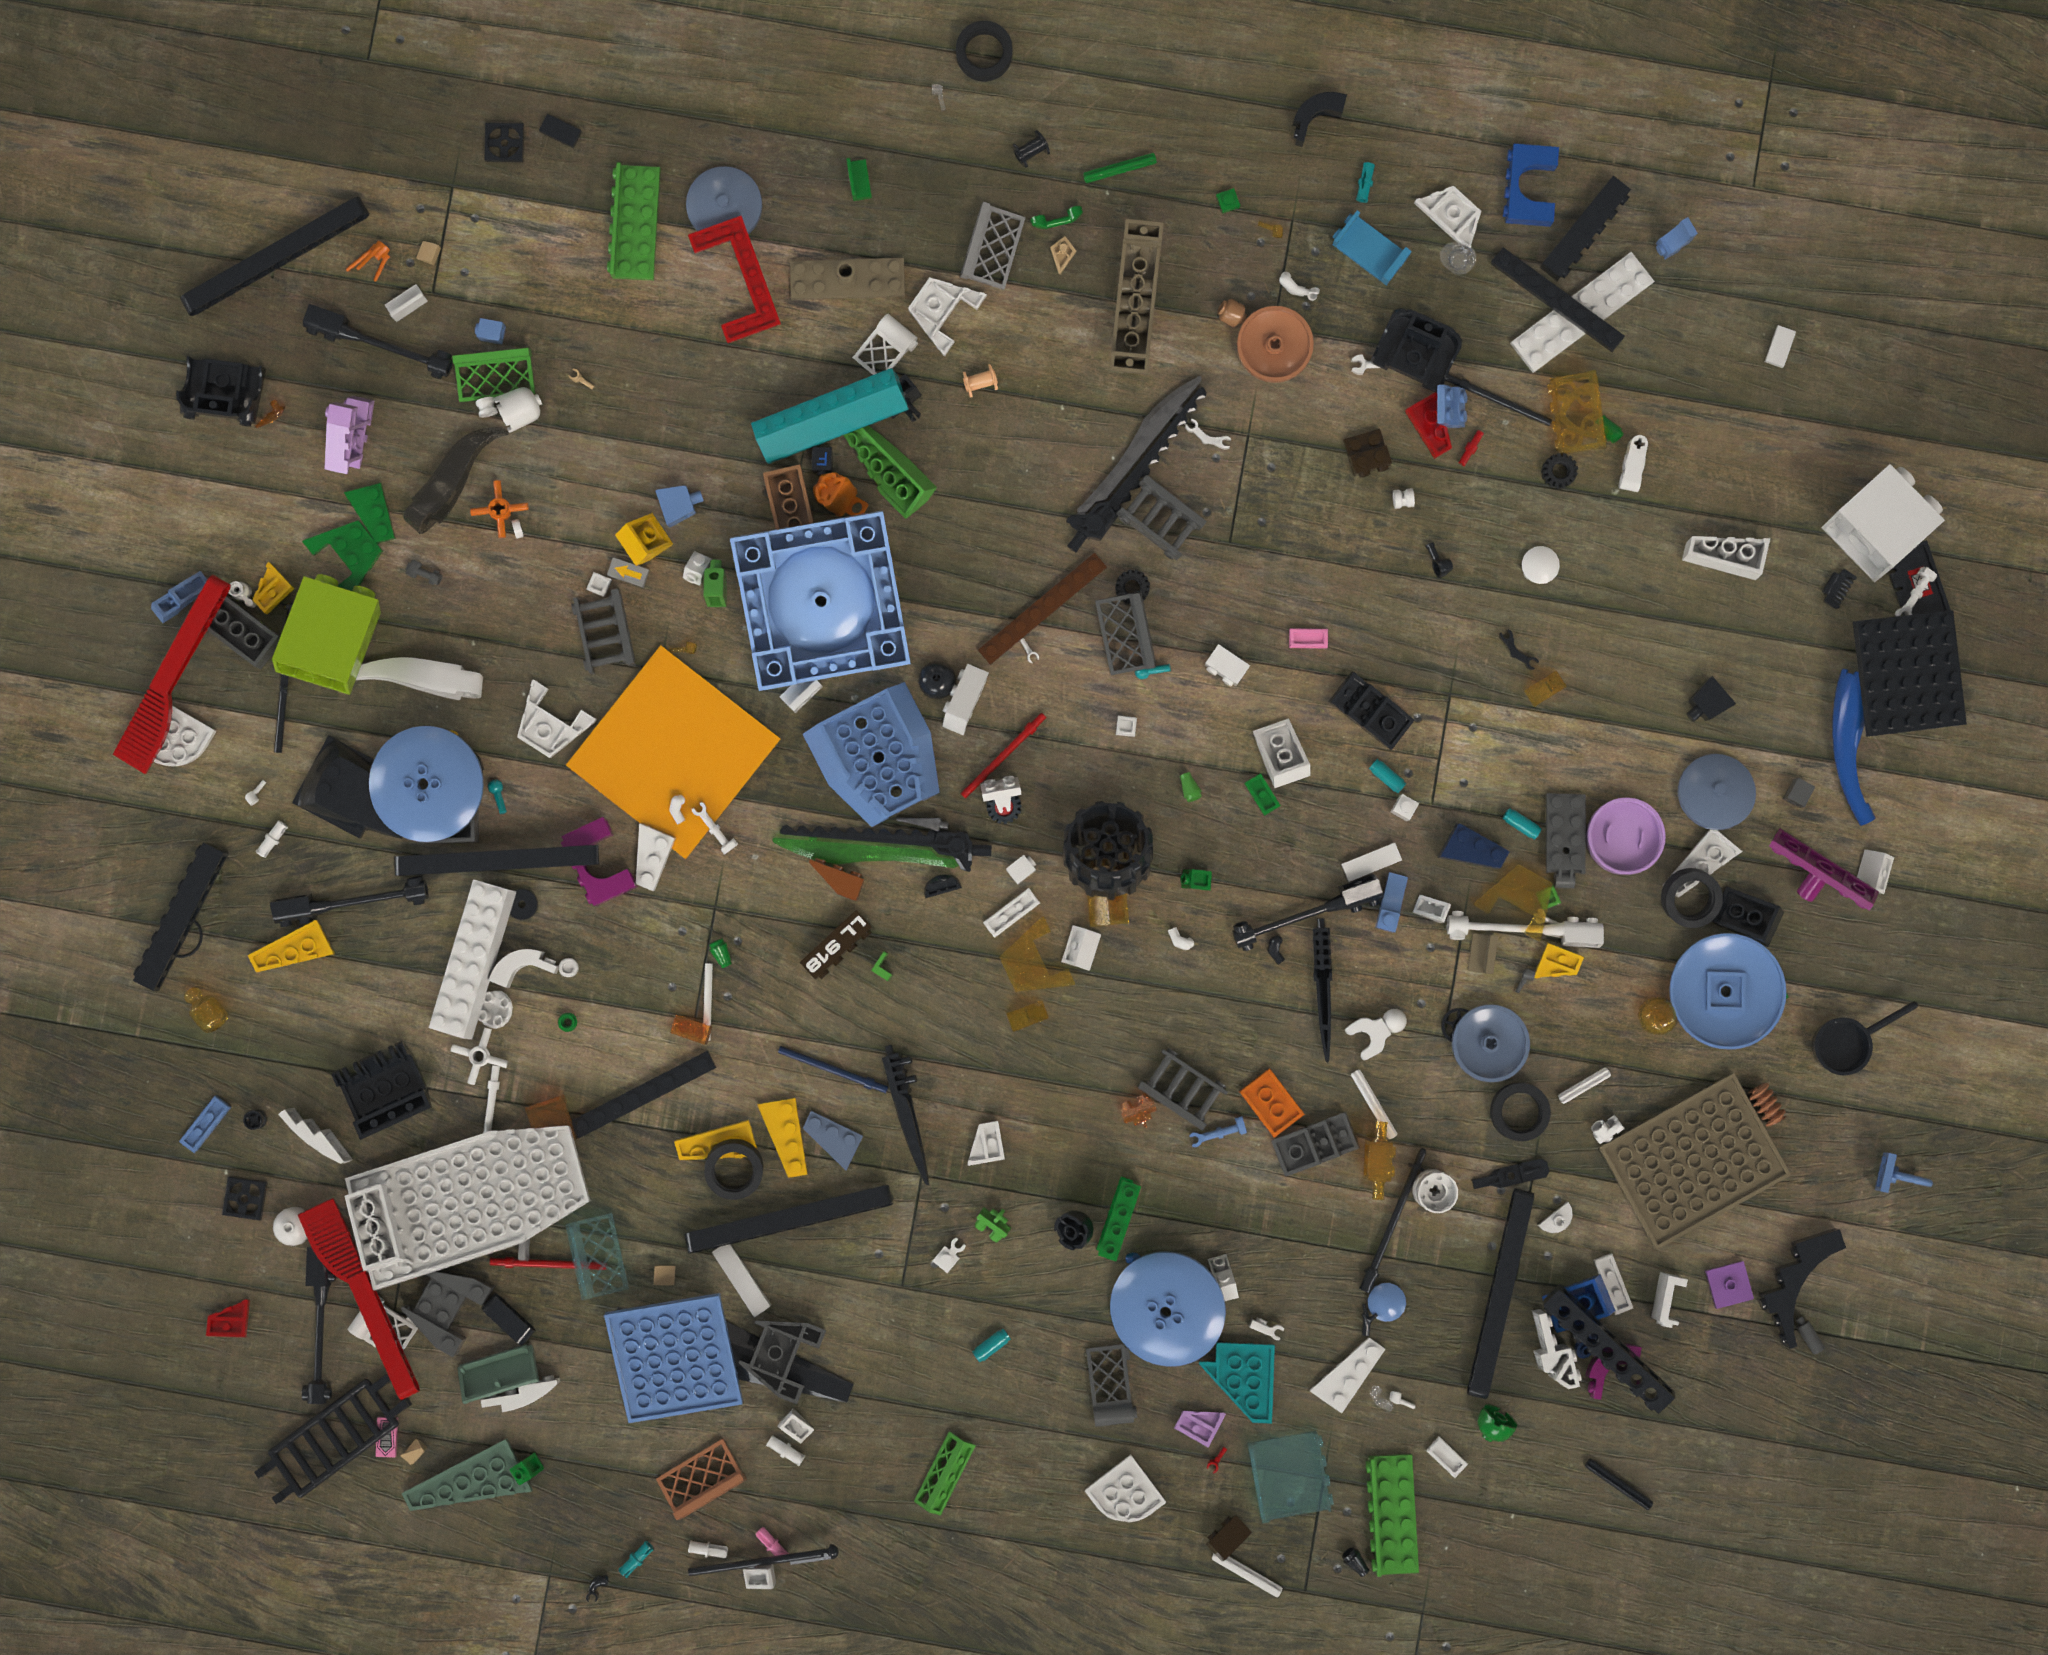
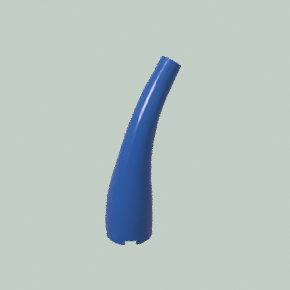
M1842 669L1837 682L1832 717L1834 758L1846 800L1859 825L1862 826L1876 818L1869 803H1866L1863 798L1857 776L1856 754L1865 726L1859 673L1855 671L1852 674L1848 673V669Z

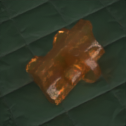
M1146 1093L1137 1097L1140 1106L1133 1108L1130 1101L1121 1103V1115L1125 1124L1133 1121L1134 1126L1142 1123L1143 1128H1146L1147 1124L1145 1121L1152 1119L1150 1113L1157 1111L1154 1101H1151Z

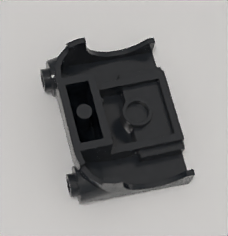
M1398 308L1393 310L1370 363L1387 370L1389 368L1422 383V387L1437 393V385H1444L1447 375L1461 349L1463 340L1460 338V334L1443 323L1416 311Z
M187 356L186 381L183 389L176 391V399L180 404V414H183V418L195 420V417H199V415L237 419L240 422L239 425L246 427L256 424L266 372L263 366L251 367L243 363L213 359L196 360Z

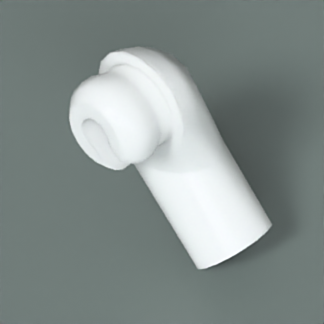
M1177 927L1168 930L1175 947L1189 950L1194 946L1193 939L1181 937Z

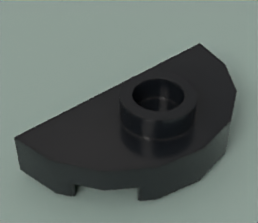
M938 875L926 883L924 896L926 899L960 889L962 886L960 881L952 875Z

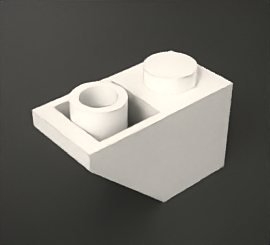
M1224 1254L1208 1259L1211 1273L1222 1289L1224 1300L1228 1301L1239 1298L1227 1255Z

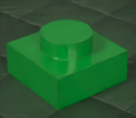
M1234 188L1216 194L1222 214L1240 208L1241 205Z

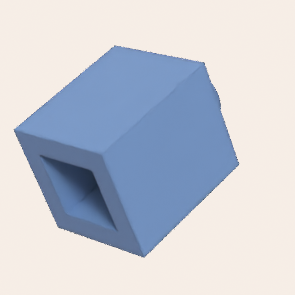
M480 318L479 323L475 327V334L480 341L502 345L506 326L503 322Z

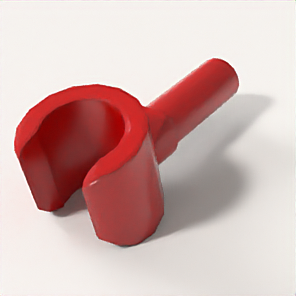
M1225 1447L1222 1448L1215 1459H1211L1207 1463V1469L1211 1464L1216 1466L1213 1474L1218 1471V1463L1228 1450Z

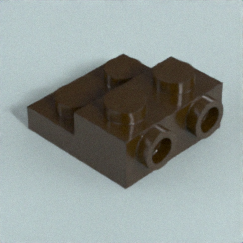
M1380 429L1343 440L1354 477L1359 475L1360 478L1371 475L1370 472L1372 471L1383 472L1391 466L1390 454Z

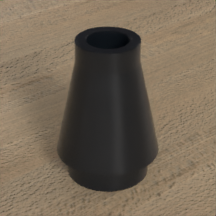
M1350 1547L1343 1553V1562L1358 1573L1360 1577L1365 1576L1369 1572V1568L1358 1549Z

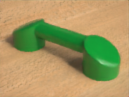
M1082 206L1071 207L1067 210L1068 216L1046 221L1045 215L1034 216L1030 219L1031 225L1044 230L1073 223L1083 214Z

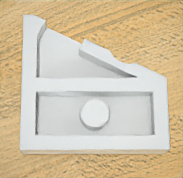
M998 1121L979 1124L968 1160V1166L1005 1159Z

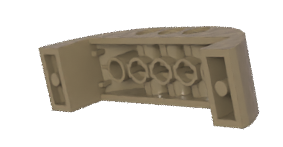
M1125 220L1109 371L1148 375L1164 226L1162 222Z

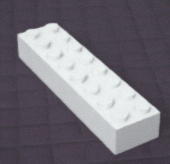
M473 879L430 1021V1029L472 1040L490 982L488 980L496 962L516 891Z

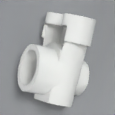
M1615 1115L1610 1117L1606 1123L1603 1120H1599L1591 1127L1592 1134L1599 1144L1610 1142L1613 1139V1135L1625 1129Z

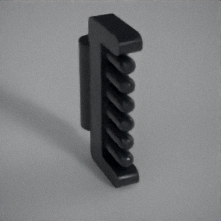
M1845 569L1841 570L1839 574L1833 572L1822 590V593L1826 595L1824 603L1834 609H1839L1841 601L1846 596L1845 592L1849 591L1847 588H1851L1850 584L1854 583L1852 580H1856L1857 577Z

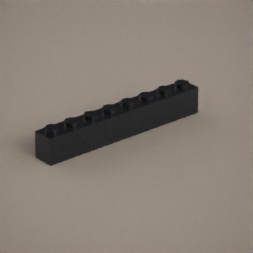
M203 843L198 846L195 851L196 857L186 869L187 875L185 879H182L177 887L179 891L176 897L174 896L170 900V908L167 914L162 916L160 920L161 926L151 938L152 944L150 948L145 950L141 965L137 966L134 971V982L152 991L160 990L229 853L209 843Z

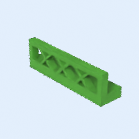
M948 1432L914 1502L926 1511L941 1516L976 1445L961 1439L952 1432ZM952 1439H954L955 1441H957V1444L955 1448L950 1451V1443ZM946 1457L947 1463L945 1467L941 1468V1461ZM937 1475L938 1481L936 1485H932V1479ZM928 1492L929 1499L925 1504L922 1499L925 1493Z

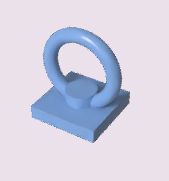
M1883 1152L1875 1190L1888 1193L1890 1184H1895L1896 1180L1926 1187L1933 1185V1181L1930 1179L1899 1172V1167L1895 1166L1897 1155Z

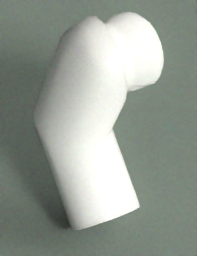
M682 795L674 796L671 799L669 808L677 825L685 821L680 811L681 805L685 803V798Z

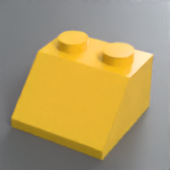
M653 513L626 523L615 534L636 566L650 561L673 545Z

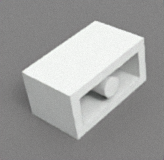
M1219 644L1205 663L1206 670L1214 676L1216 674L1223 677L1222 681L1229 686H1237L1250 667L1249 664Z

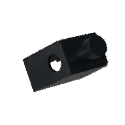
M1711 676L1704 681L1689 699V703L1693 708L1686 715L1692 722H1695L1699 717L1708 721L1731 708L1736 703L1716 679Z

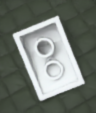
M1289 718L1253 731L1274 788L1310 776V763Z

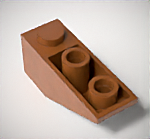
M815 858L814 861L809 860V863L838 895L854 901L858 900L865 881L861 878L862 874L854 871L848 874L843 872V867L835 864L832 867L826 866V861Z

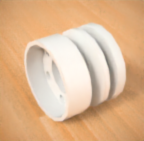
M1427 1169L1416 1176L1412 1186V1194L1415 1201L1426 1210L1433 1213H1443L1455 1205L1458 1199V1187L1456 1182L1444 1172L1437 1169ZM1430 1188H1437V1191H1429Z

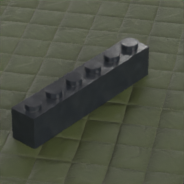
M1613 175L1545 259L1540 268L1556 281L1561 277L1565 279L1571 271L1569 266L1572 263L1577 264L1583 256L1581 254L1584 248L1588 250L1595 240L1592 239L1594 235L1602 233L1606 228L1604 223L1607 219L1612 220L1618 213L1616 208L1619 204L1623 206L1630 198L1627 194L1631 189Z

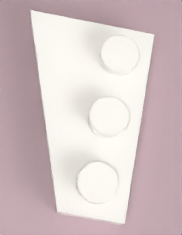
M639 823L636 884L655 891L676 838L642 823Z

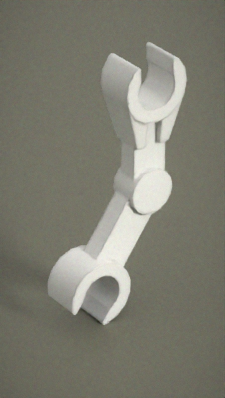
M1191 419V422L1195 425V428L1190 429L1185 425L1186 430L1194 433L1203 444H1212L1223 450L1230 448V446L1222 444L1223 440L1231 441L1230 437H1209L1198 427V423L1194 419Z

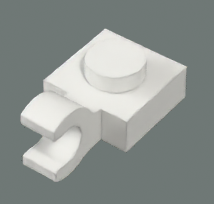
M1258 1317L1256 1320L1251 1318L1248 1325L1250 1328L1269 1335L1275 1340H1280V1337L1276 1336L1274 1332L1277 1329L1284 1331L1281 1325L1269 1327L1267 1321Z

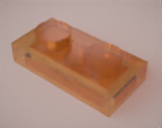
M675 1015L670 1033L707 1045L713 1026L682 1015Z

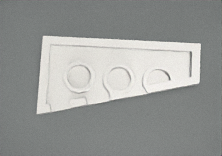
M1368 1337L1309 1391L1340 1413H1343L1385 1351V1348Z

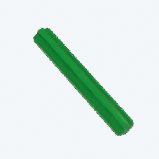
M1154 153L1087 171L1083 173V177L1086 183H1091L1157 163Z

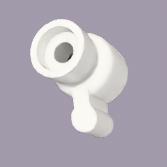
M238 581L230 583L229 594L235 600L245 602L250 608L256 606L255 602L251 600L252 589L248 584Z

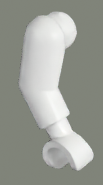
M1283 272L1279 279L1281 285L1292 295H1307L1309 300L1314 301L1320 292L1319 288L1306 289L1303 286H1298L1291 278L1289 272Z

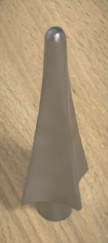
M896 818L899 822L910 823L935 831H940L941 829L948 830L949 822H942L941 818Z

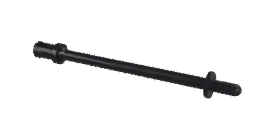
M1424 1148L1418 1151L1413 1164L1408 1163L1412 1167L1372 1264L1364 1270L1365 1275L1359 1289L1367 1293H1371L1376 1277L1379 1278L1378 1267L1419 1171H1424L1421 1168L1426 1155Z

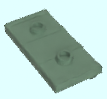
M527 1344L460 1364L457 1367L463 1404L513 1390L530 1383L539 1382L534 1348L532 1345L528 1346Z

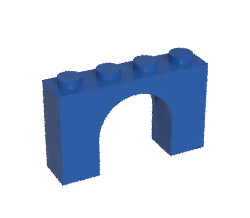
M1513 144L1511 150L1508 149L1507 161H1510L1509 168L1506 169L1505 179L1508 180V187H1505L1504 198H1507V205L1503 207V217H1506L1505 223L1551 227L1554 222L1555 203L1536 202L1527 199L1520 191L1519 177L1528 170L1555 171L1558 166L1559 147Z

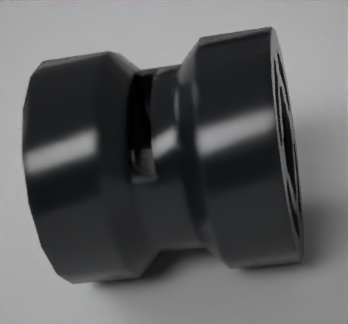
M252 1110L244 1115L243 1123L250 1130L261 1129L267 1123V1115L261 1110Z

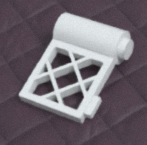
M888 313L881 319L876 329L852 358L871 374L875 375L877 374L875 372V364L885 363L886 370L894 368L907 351L912 352L916 348L918 337ZM878 334L883 338V347L873 348L872 340ZM895 348L900 352L895 359H887V349ZM884 349L885 360L874 361L873 350ZM863 351H871L872 361L863 362L859 359V356Z
M379 1297L386 1313L394 1317L395 1324L392 1326L393 1328L396 1327L398 1339L404 1350L418 1328L408 1317L405 1319L384 1304L385 1300ZM359 1311L348 1327V1331L357 1338L363 1339L376 1347L373 1339L370 1338L371 1335L361 1311ZM407 1325L413 1329L409 1335L400 1336L399 1326Z

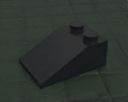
M1726 886L1721 909L1711 922L1769 947L1784 912L1778 905Z

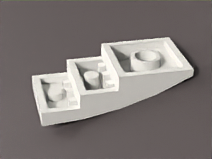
M295 1108L284 1109L278 1114L292 1131L321 1154L340 1164L353 1160L330 1129L320 1130L312 1118L303 1120Z

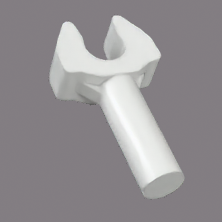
M1357 355L1351 360V362H1359L1361 364L1360 368L1356 367L1351 370L1357 375H1363L1367 368H1380L1365 360L1363 355Z

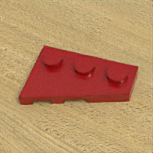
M1436 392L1405 410V413L1434 459L1452 449L1447 427L1437 423Z

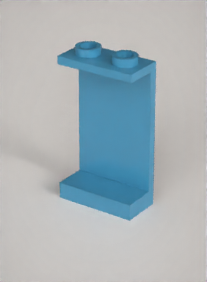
M1358 210L1354 215L1350 213L1344 221L1345 227L1342 230L1339 228L1333 235L1335 240L1332 245L1387 286L1412 251L1407 247L1402 250L1359 217L1360 212Z

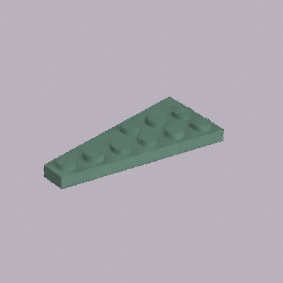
M506 1438L401 1494L409 1510L413 1511L441 1505L532 1492L533 1489L529 1481L518 1485L509 1469L518 1464L519 1461Z

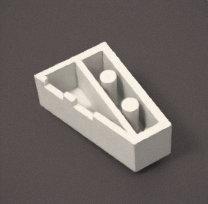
M967 664L965 670L961 669L957 678L960 682L958 686H953L950 696H953L951 702L947 701L943 712L946 714L942 727L964 735L967 723L971 719L972 712L982 693L989 672Z

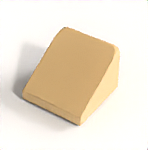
M423 241L416 259L435 265L441 247L437 244Z
M655 1265L653 1285H675L676 1266Z

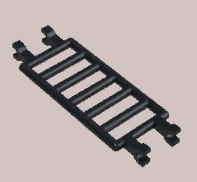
M388 1374L384 1375L374 1384L369 1379H364L268 1451V1455L272 1460L254 1473L259 1479L277 1466L289 1486L272 1497L275 1504L282 1502L293 1492L298 1498L304 1497L398 1427L399 1422L396 1416L410 1407L412 1403L407 1398L391 1410L377 1392L391 1382ZM365 1388L389 1421V1424L381 1430L356 1396ZM349 1400L374 1434L365 1442L340 1407ZM332 1412H335L358 1446L350 1453H348L325 1420ZM316 1424L320 1425L342 1457L334 1465L309 1431ZM301 1435L304 1436L326 1468V1471L318 1477L293 1442ZM285 1447L289 1449L311 1481L303 1488L299 1486L277 1454Z

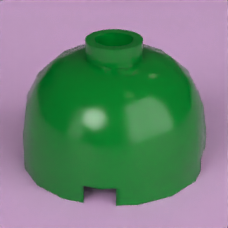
M1486 1404L1478 1416L1479 1430L1483 1438L1489 1442H1504L1514 1434L1518 1424L1507 1412L1503 1415L1497 1412L1500 1408Z

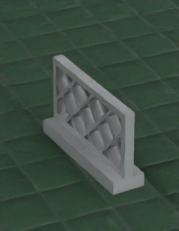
M983 202L980 206L960 278L971 279L1004 290L1025 217ZM991 212L999 214L1002 221L993 225L990 219ZM1010 219L1019 220L1018 228L1011 231L1007 221ZM1004 223L1009 233L1000 237L995 227ZM992 229L997 239L988 243L985 233ZM1010 235L1014 243L1013 246L1006 249L1002 239ZM999 241L1003 251L995 255L990 245ZM987 247L992 257L983 261L980 256V250ZM1005 253L1008 258V264L1001 267L996 257ZM994 259L998 269L989 273L985 263ZM980 265L983 266L987 274L983 277L973 275L975 268ZM1000 271L1003 276L1002 284L994 282L991 275Z

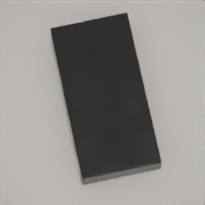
M549 114L546 115L539 129L540 133L573 149L582 133L580 129Z

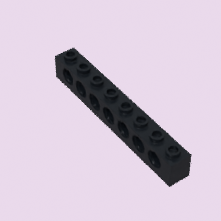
M1561 1284L1544 1298V1310L1550 1316L1554 1315L1562 1328L1565 1330L1569 1329L1577 1342H1582L1586 1345L1588 1352L1594 1357L1597 1356L1607 1370L1611 1369L1622 1384L1626 1383L1636 1397L1640 1396L1645 1401L1644 1403L1651 1411L1655 1410L1659 1414L1675 1399V1391ZM1562 1306H1566L1570 1310L1568 1312H1562L1559 1308ZM1581 1320L1584 1324L1577 1326L1574 1324V1321ZM1594 1333L1598 1335V1338L1591 1339L1588 1335ZM1610 1347L1613 1351L1606 1353L1603 1351V1348ZM1625 1361L1627 1365L1619 1366L1617 1362ZM1634 1374H1638L1642 1378L1639 1380H1634L1631 1376ZM1654 1388L1656 1392L1651 1394L1646 1389Z

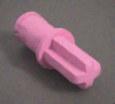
M764 1527L756 1532V1537L767 1547L766 1550L770 1551L774 1556L789 1554L778 1543L779 1540L774 1539Z

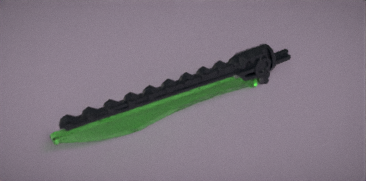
M785 825L782 826L780 834L809 837V840L773 838L772 840L775 844L798 855L814 860L818 858L834 864L865 861H900L954 869L960 866L961 870L967 872L971 871L972 856L991 857L992 845L973 844L967 831L931 830L925 836L918 829L912 831L910 835L899 829L893 835L885 828L879 830L878 834H876L870 828L863 829L862 833H859L851 827L843 833L836 826L831 828L829 832L818 826L811 832L804 825L798 827L797 831ZM817 838L932 847L939 855L951 856L955 859L937 857L931 850L817 841Z

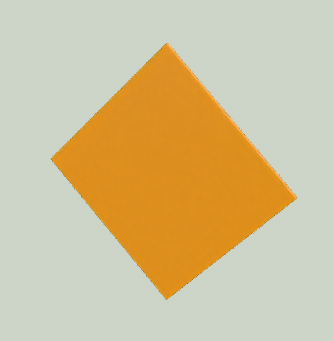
M660 645L566 766L637 822L675 837L672 849L687 859L710 830L700 816L693 814L692 809L694 808L697 812H701L703 808L700 803L703 802L706 805V812L715 823L781 739ZM682 795L685 798V803L681 805L680 811L685 821L677 825L669 808L671 799L674 796Z

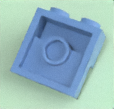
M1445 384L1437 385L1438 424L1448 428L1465 427V422L1467 421V412L1465 411L1467 393L1465 389L1450 387Z

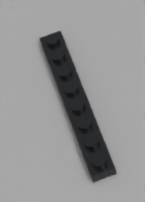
M1504 247L1491 261V265L1613 353L1624 339L1625 335Z
M706 1051L573 1119L570 1123L579 1139L717 1067L709 1051Z

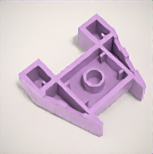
M350 396L344 403L334 402L327 406L325 412L327 417L326 470L348 474L349 467L360 469L364 442L366 443L368 435H365L366 426L371 425L374 400Z

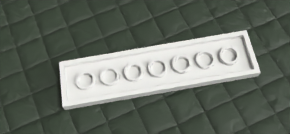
M1630 252L1574 294L1572 298L1605 320L1655 281L1634 254ZM1553 310L1510 344L1532 373H1534L1586 333Z

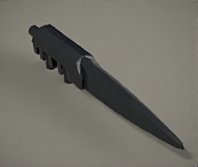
M1325 918L1317 919V928L1313 929L1314 982L1316 981L1325 1061L1328 1063L1331 1043L1330 981L1333 980L1330 928H1325Z
M888 1045L885 1046L887 1056L883 1057L882 1060L895 1109L918 1171L924 1183L929 1185L926 1159L913 1106L914 1103L912 1096L908 1094L912 1091L909 1088V1084L917 1082V1076H906L907 1070L904 1069V1065L913 1062L912 1057L902 1058V1052L894 1054L893 1046Z

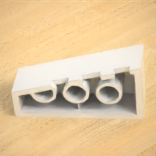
M1692 536L1686 542L1682 561L1756 580L1763 573L1770 538L1735 539V537Z

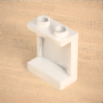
M1660 1272L1651 1318L1657 1320V1324L1672 1328L1673 1325H1679V1321L1669 1317L1675 1285L1686 1287L1688 1279Z

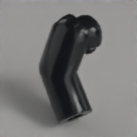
M1279 935L1271 937L1268 944V953L1277 965L1285 960L1279 952L1280 944L1283 943L1282 937Z

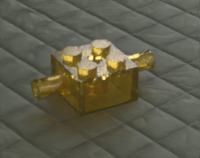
M1375 1121V1139L1365 1140L1363 1178L1373 1182L1372 1199L1384 1200L1385 1183L1391 1182V1177L1395 1176V1166H1392V1158L1396 1156V1147L1393 1146V1142L1387 1139L1388 1122Z

